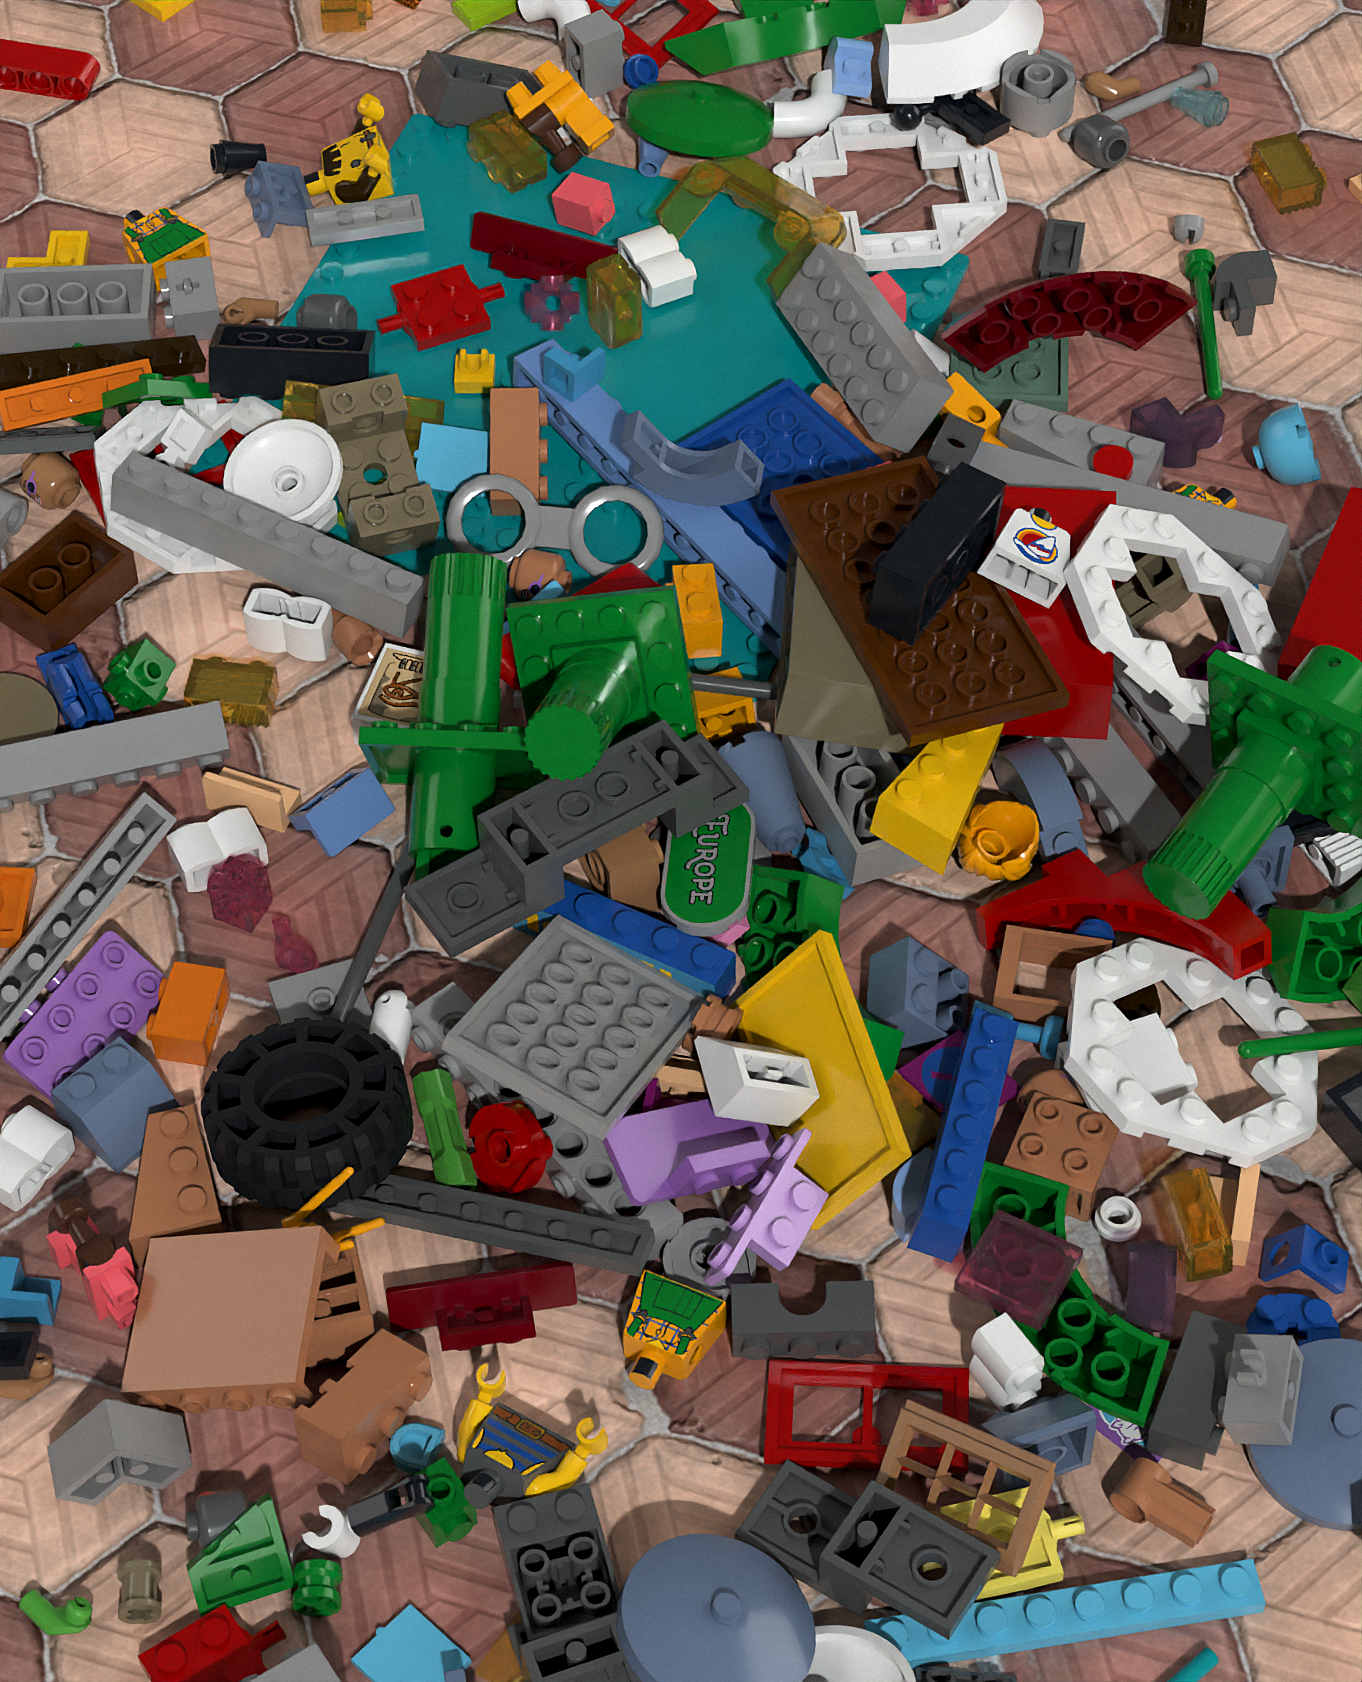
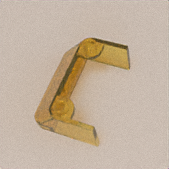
M744 156L696 163L655 210L660 225L668 234H673L677 242L720 190L776 222L777 224L774 228L775 241L781 249L788 253L766 279L775 303L819 242L838 249L847 236V226L841 213Z

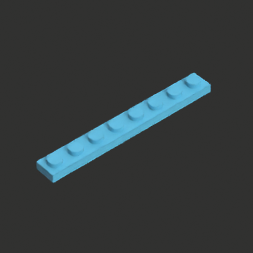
M1247 1559L973 1603L949 1640L905 1614L865 1620L864 1630L873 1632L892 1643L905 1656L911 1668L914 1669L916 1667L933 1666L1264 1612L1266 1602L1254 1560Z

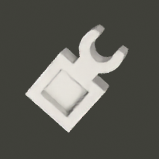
M180 407L160 440L167 446V449L164 453L158 454L153 460L185 473L184 464L195 465L216 431L191 410Z

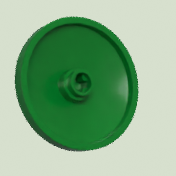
M672 79L642 85L630 93L625 114L630 128L647 141L676 152L705 157H735L759 151L771 141L774 128L773 113L757 98L729 86L699 80Z

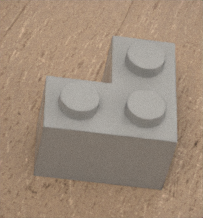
M105 1398L96 1404L90 1412L73 1426L69 1427L64 1434L47 1447L56 1498L96 1506L124 1482L163 1490L192 1466L182 1415L160 1411L157 1408H146L123 1403L118 1399Z

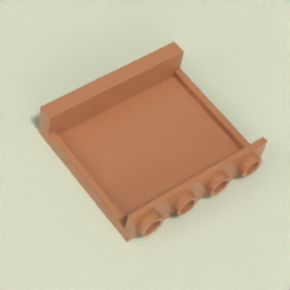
M322 1225L150 1238L120 1393L132 1405L157 1408L164 1412L185 1411L191 1414H204L208 1409L223 1408L245 1412L256 1406L291 1409L296 1404L315 1403L316 1396L304 1384V1377L323 1265L338 1264L340 1246Z

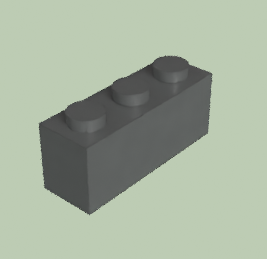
M1195 1310L1192 1311L1149 1429L1146 1452L1200 1471L1207 1454L1217 1455L1224 1433V1428L1217 1425L1219 1422L1218 1402L1221 1396H1226L1228 1384L1225 1376V1357L1227 1352L1233 1351L1235 1334H1247V1327Z

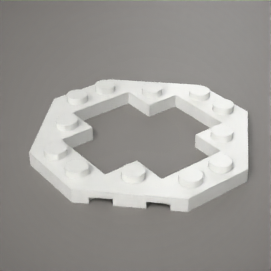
M893 113L838 117L829 124V131L821 137L815 135L796 150V157L788 163L782 161L773 168V185L780 227L814 246L822 242L853 255L865 272L942 266L1007 212V196L997 153L985 146L976 149L966 144V137L943 126L935 129L924 123L925 117H922V121L917 128L910 131L902 130L896 126L893 120ZM917 146L921 170L959 167L966 203L932 205L931 218L934 230L861 235L856 211L818 214L812 178L847 175L846 151L862 152L873 149H900Z
M256 396L241 397L238 403L217 404L216 398L184 399L183 405L164 406L160 400L143 401L94 442L93 456L106 530L109 537L173 574L245 570L111 511L112 474L132 451L146 456L158 446L180 407L191 410L216 431L206 449L230 429L246 437L254 430L268 423L295 418ZM296 485L291 486L287 491L293 489ZM332 499L322 512L302 525L325 535L337 524L338 510L336 501Z
M1109 504L1100 513L1094 522V527L1078 547L1077 554L1063 571L1091 644L1103 654L1113 652L1126 663L1127 666L1124 672L1149 694L1156 689L1164 696L1171 707L1169 711L1181 722L1210 726L1208 681L1179 677L1171 652L1165 642L1133 637L1125 612L1121 608L1112 585V580L1127 582L1137 573L1130 551L1176 558L1189 592L1220 597L1243 652L1227 651L1226 654L1277 677V663L1284 647L1281 636L1276 631L1267 609V603L1257 588L1171 514Z
M1142 937L1077 963L1071 975L1070 989H1072V1001L1068 1008L1066 1031L1069 1037L1063 1067L1121 1132L1140 1138L1144 1132L1167 1138L1168 1146L1202 1156L1205 1150L1226 1155L1228 1163L1244 1168H1249L1310 1139L1317 1127L1318 1050L1269 1056L1258 1061L1250 1074L1274 1100L1223 1124L1194 1091L1164 1105H1160L1109 1048L1128 1039L1135 1027L1112 1001L1161 980L1166 982L1191 1011L1223 997L1261 1039L1316 1032L1286 999L1280 998L1278 991L1260 972L1254 971L1234 981L1212 962L1193 952Z

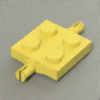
M1029 1487L992 1496L1021 1508ZM976 1499L940 1507V1513L967 1525ZM985 1503L976 1529L1009 1544L1018 1518ZM1043 1509L1023 1566L1019 1568L1017 1576L1012 1577L995 1569L974 1602L1063 1581L1064 1571L1057 1553V1540L1085 1534L1081 1515L1076 1514L1052 1520ZM927 1562L921 1565V1570L926 1572L942 1566L935 1562Z

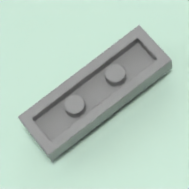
M418 193L305 210L312 247L425 230Z

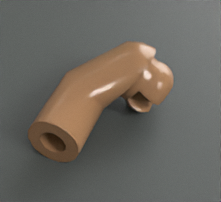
M1094 71L1087 74L1084 79L1085 89L1105 102H1113L1141 91L1140 82L1135 75L1117 80L1104 72Z
M242 297L225 307L223 320L225 324L247 325L257 318L277 320L279 302L277 300Z
M37 1352L29 1379L1 1380L0 1397L27 1400L51 1383L55 1374V1370L52 1367V1358L46 1353Z

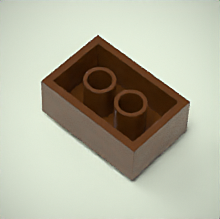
M72 513L0 573V622L46 653L63 648L139 583L132 550L109 537L106 533L75 513Z

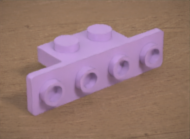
M806 1127L791 1136L785 1133L771 1149L770 1155L774 1158L768 1169H763L753 1180L749 1191L753 1193L747 1205H742L734 1213L728 1224L732 1231L727 1240L721 1241L707 1259V1263L711 1267L703 1281L710 1286L725 1279L732 1273L746 1247L778 1271L787 1268L829 1196L827 1192L793 1167L812 1135V1132Z

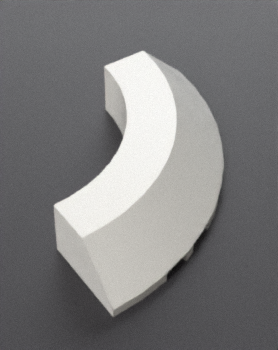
M971 0L957 12L940 19L914 24H885L878 57V67L887 104L933 103L935 96L951 94V97L956 100L962 98L964 94H967L972 89L977 88L982 93L999 86L1003 66L1012 55L1028 50V55H1032L1038 51L1044 25L1042 7L1036 0Z

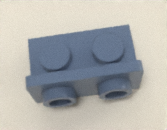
M258 161L252 175H249L246 179L245 195L249 198L253 210V219L257 222L261 237L270 238L276 223L308 227L305 210L314 209L300 167Z

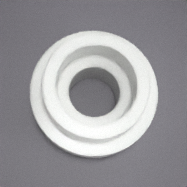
M1114 1196L1098 1206L1095 1212L1094 1223L1097 1231L1104 1238L1110 1241L1123 1242L1132 1239L1139 1232L1141 1214L1130 1199ZM1120 1219L1124 1221V1224H1115L1110 1220Z

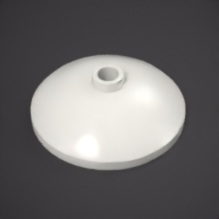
M300 419L274 421L254 430L236 446L228 459L224 471V491L299 524H303L322 512L334 498L342 479V456L334 439L320 426ZM296 485L293 489L287 491L291 486Z

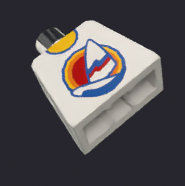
M1033 508L1029 512L1023 509H1016L981 562L977 573L1049 609L1067 583L1063 571L1070 562V535L1067 531L1051 524V515L1045 509Z

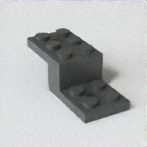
M786 1460L735 1533L736 1540L764 1552L782 1566L789 1575L859 1616L863 1614L873 1597L948 1640L965 1617L1001 1559V1552L874 1480L870 1481L857 1500L789 1460ZM806 1516L816 1523V1527L809 1533L800 1534L793 1531L789 1523L796 1517ZM935 1562L945 1569L946 1574L939 1580L930 1581L924 1579L918 1573V1568L924 1563Z

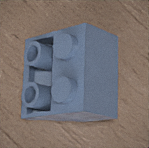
M910 936L870 955L866 1011L880 1023L905 1032L900 1049L928 1051L959 1029L965 1033L968 1015L969 975Z

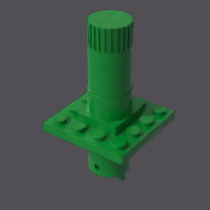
M457 552L440 554L431 558L422 682L419 686L417 722H410L409 728H398L397 723L390 721H374L371 723V727H359L358 744L378 782L388 785H413L408 855L416 859L415 882L480 848L477 816L494 807L495 789L528 790L546 780V774L543 775L540 773V769H535L532 760L529 761L527 758L528 752L524 750L526 743L523 742V736L526 733L524 732L525 727L507 726L503 728V732H499L501 707L500 673L507 565L502 560L489 557L488 555Z
M676 585L509 603L506 607L527 726L524 730L526 733L523 736V742L526 743L524 750L528 752L527 758L529 761L532 760L535 769H540V773L543 775L547 774L551 779L559 778V781H565L566 779L572 781L576 777L580 779L596 767L607 748L665 719L683 742L701 733Z
M1330 645L1316 646L1309 651L1287 681L1218 649L1207 660L1212 767L1217 770L1210 783L1142 869V877L1145 878L1144 882L1148 885L1149 891L1164 906L1166 905L1171 911H1175L1178 915H1184L1189 919L1199 920L1201 918L1203 920L1208 918L1275 829L1284 823L1294 809L1301 814H1310L1329 823L1338 832L1349 833L1362 839V662L1352 654Z

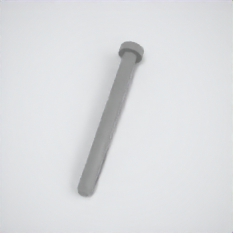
M1205 61L1197 65L1196 72L1098 114L1108 116L1115 121H1120L1198 86L1203 85L1205 88H1210L1218 84L1217 70L1210 61ZM1084 120L1063 128L1060 132L1061 140L1063 142L1075 140L1077 129Z

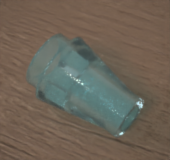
M1180 86L1174 91L1171 100L1173 108L1181 110L1206 127L1221 125L1229 110V100L1220 91L1187 89Z

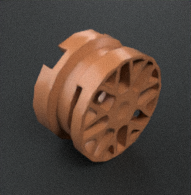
M711 993L707 997L709 1005L702 1004L694 1017L690 1033L686 1034L682 1048L692 1054L697 1052L694 1040L698 1036L732 1041L744 1011L738 1007L734 1010L722 1004L721 998Z

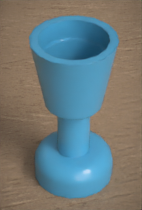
M975 1000L971 1017L975 1008H979L1014 1020L1013 1014ZM1050 1016L1046 1019L1044 1027L1019 1022L1015 1039L1040 1044L1041 1056L1055 1061L1057 1046L1061 1043L1064 1017Z

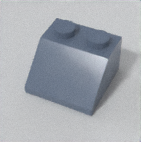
M120 1036L50 1091L58 1121L71 1130L72 1134L117 1174L142 1155L148 1115L181 1107L151 1063Z
M1068 1393L1056 1398L1053 1396L1042 1397L1033 1402L1030 1407L1014 1413H997L981 1424L980 1430L1057 1463L1054 1470L1056 1477L1090 1465L1097 1416L1092 1408ZM997 1468L994 1476V1481L1000 1493L1025 1488L1031 1483Z

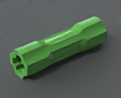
M439 1068L432 1071H422L412 1079L419 1115L423 1119L433 1160L436 1184L478 1192L471 1156L467 1152L457 1112L456 1096L450 1072Z

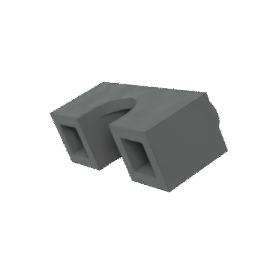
M873 1280L826 1282L824 1305L818 1311L809 1315H796L782 1306L779 1299L778 1283L731 1284L733 1357L763 1360L769 1356H792L797 1359H810L816 1355H840L845 1358H857L864 1354H875L876 1323Z

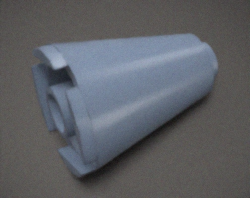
M757 731L743 735L746 742L734 748L730 742L723 745L717 752L749 788V801L745 803L749 805L755 816L756 837L770 851L786 853L794 850L800 845L805 835L806 827L783 743L775 733Z

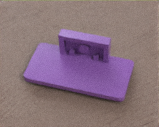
M113 931L105 932L73 968L67 971L61 967L45 985V988L50 991L41 1003L35 998L21 1015L19 1020L23 1025L13 1035L15 1037L14 1040L4 1050L3 1060L53 1103L50 1091L120 1036L127 1043L132 1040L149 1019V1016L159 1007V987L162 978L166 976Z
M710 1099L622 1117L603 1140L628 1199L635 1206H643L691 1194L700 1195L713 1189L730 1185L739 1186L754 1180L763 1169L769 1168L774 1159L771 1157L770 1152L775 1145L767 1124L716 1117Z

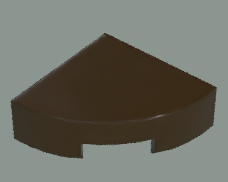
M1155 984L1122 997L1116 1006L1129 1021L1157 1013L1159 1017L1161 1015V1002Z

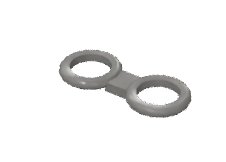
M501 474L482 475L461 486L451 499L445 517L447 537L456 553L485 554V552L478 551L469 544L463 533L462 519L465 509L473 498L484 492L500 491L510 494L520 502L525 512L526 526L524 533L513 548L504 553L488 554L489 557L502 560L506 563L507 569H509L515 557H521L529 549L567 550L572 552L580 567L596 578H602L624 565H611L600 562L590 554L585 545L584 528L586 521L596 508L609 502H623L632 505L641 512L647 523L648 537L645 547L640 554L627 563H633L643 572H646L659 557L665 538L663 518L654 502L638 489L624 485L601 486L585 495L573 509L539 506L532 491L519 480Z

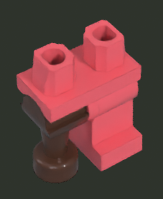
M74 1196L62 1200L49 1214V1221L56 1229L46 1236L51 1257L60 1270L72 1263L83 1280L86 1295L99 1321L110 1316L119 1330H123L134 1324L137 1299L139 1298V1289L131 1256L124 1246L119 1249L116 1248L112 1235L100 1233L90 1219L89 1210L81 1198Z

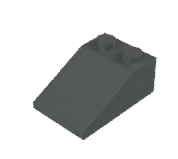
M427 50L415 92L437 123L453 128L456 127V124L473 126L514 115V111L506 97V92L521 81L532 95L542 88L526 69Z

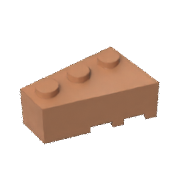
M490 388V475L501 474L519 480L532 491L539 506H541V500H548V476H541L542 463H548V439H542V427L548 426V403L540 402L539 388ZM490 491L492 516L525 515L520 502L513 496L500 491Z
M193 1104L148 1115L129 1234V1244L136 1269L145 1267L150 1238L224 1233Z
M356 1244L352 1249L343 1251L344 1257L338 1259V1264L326 1265L322 1269L306 1367L350 1358L375 1335Z
M383 1328L347 1360L346 1367L350 1368L349 1372L338 1382L328 1378L320 1386L319 1392L323 1396L311 1408L301 1404L292 1412L302 1459L348 1487L359 1473L363 1475L371 1468L377 1456V1449L387 1437L391 1438L394 1432L402 1426L407 1410L414 1401L420 1402L427 1395L433 1382L429 1355Z

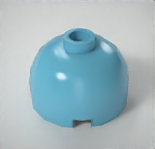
M1299 403L1282 407L1272 412L1263 420L1258 430L1259 445L1252 447L1259 470L1267 468L1272 478L1284 485L1297 486L1321 480L1322 475L1318 459H1314L1313 442Z

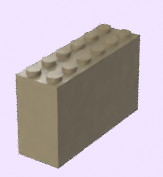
M791 541L787 555L774 733L917 756L928 743L912 747L907 745Z

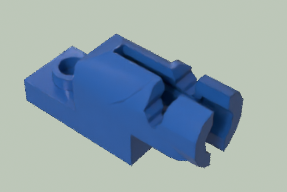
M75 644L35 657L37 668L50 694L54 698L57 709L66 726L70 725L71 729L75 731L87 728L85 723L91 720H95L98 725L114 722L113 711L82 653L78 652Z

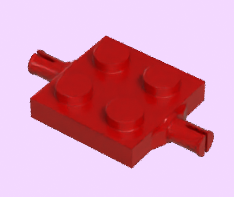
M463 264L391 285V296L397 306V314L377 319V328L381 336L403 329L412 338L418 352L491 329V321L484 304L505 298L504 289L500 282L479 289L471 281Z
M223 1604L138 1655V1660L151 1682H240L250 1675H261L268 1671L263 1664L261 1653L278 1642L287 1639L277 1620L250 1635L249 1632L238 1625L226 1605Z

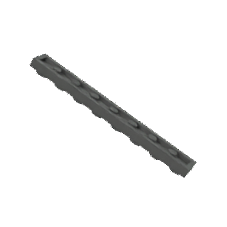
M391 1174L378 1186L374 1184L368 1188L365 1195L353 1201L347 1199L339 1202L337 1207L324 1209L368 1220L382 1217L387 1224L640 1277L656 1241L654 1229Z

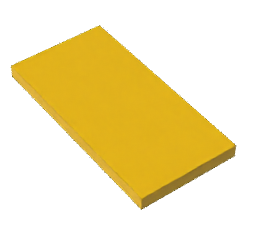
M820 929L729 1005V1008L733 1010L738 1007L744 1011L737 1029L741 1043L773 1047L809 1059L820 1097L791 1127L771 1124L769 1126L775 1143L785 1133L791 1136L804 1127L812 1132L810 1139L793 1167L829 1194L810 1228L816 1231L912 1156L831 933Z

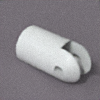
M389 990L381 994L376 1000L369 1034L375 1033L385 1040L404 1065L411 1036L410 1032L413 1028L410 1010L415 1008V1005L407 1000V996L403 991Z

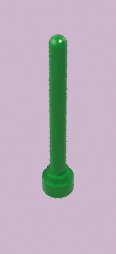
M1195 249L1190 251L1184 258L1185 274L1195 285L1207 395L1212 400H1218L1223 395L1210 288V280L1216 272L1215 256L1210 250Z
M1362 1027L1243 1041L1238 1046V1054L1244 1059L1358 1046L1362 1045Z

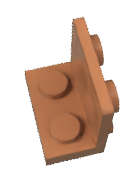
M1036 1092L1033 1094L1003 1166L1070 1185L1066 1215L1088 1223L1094 1209L1097 1183L1120 1129L1105 1114Z

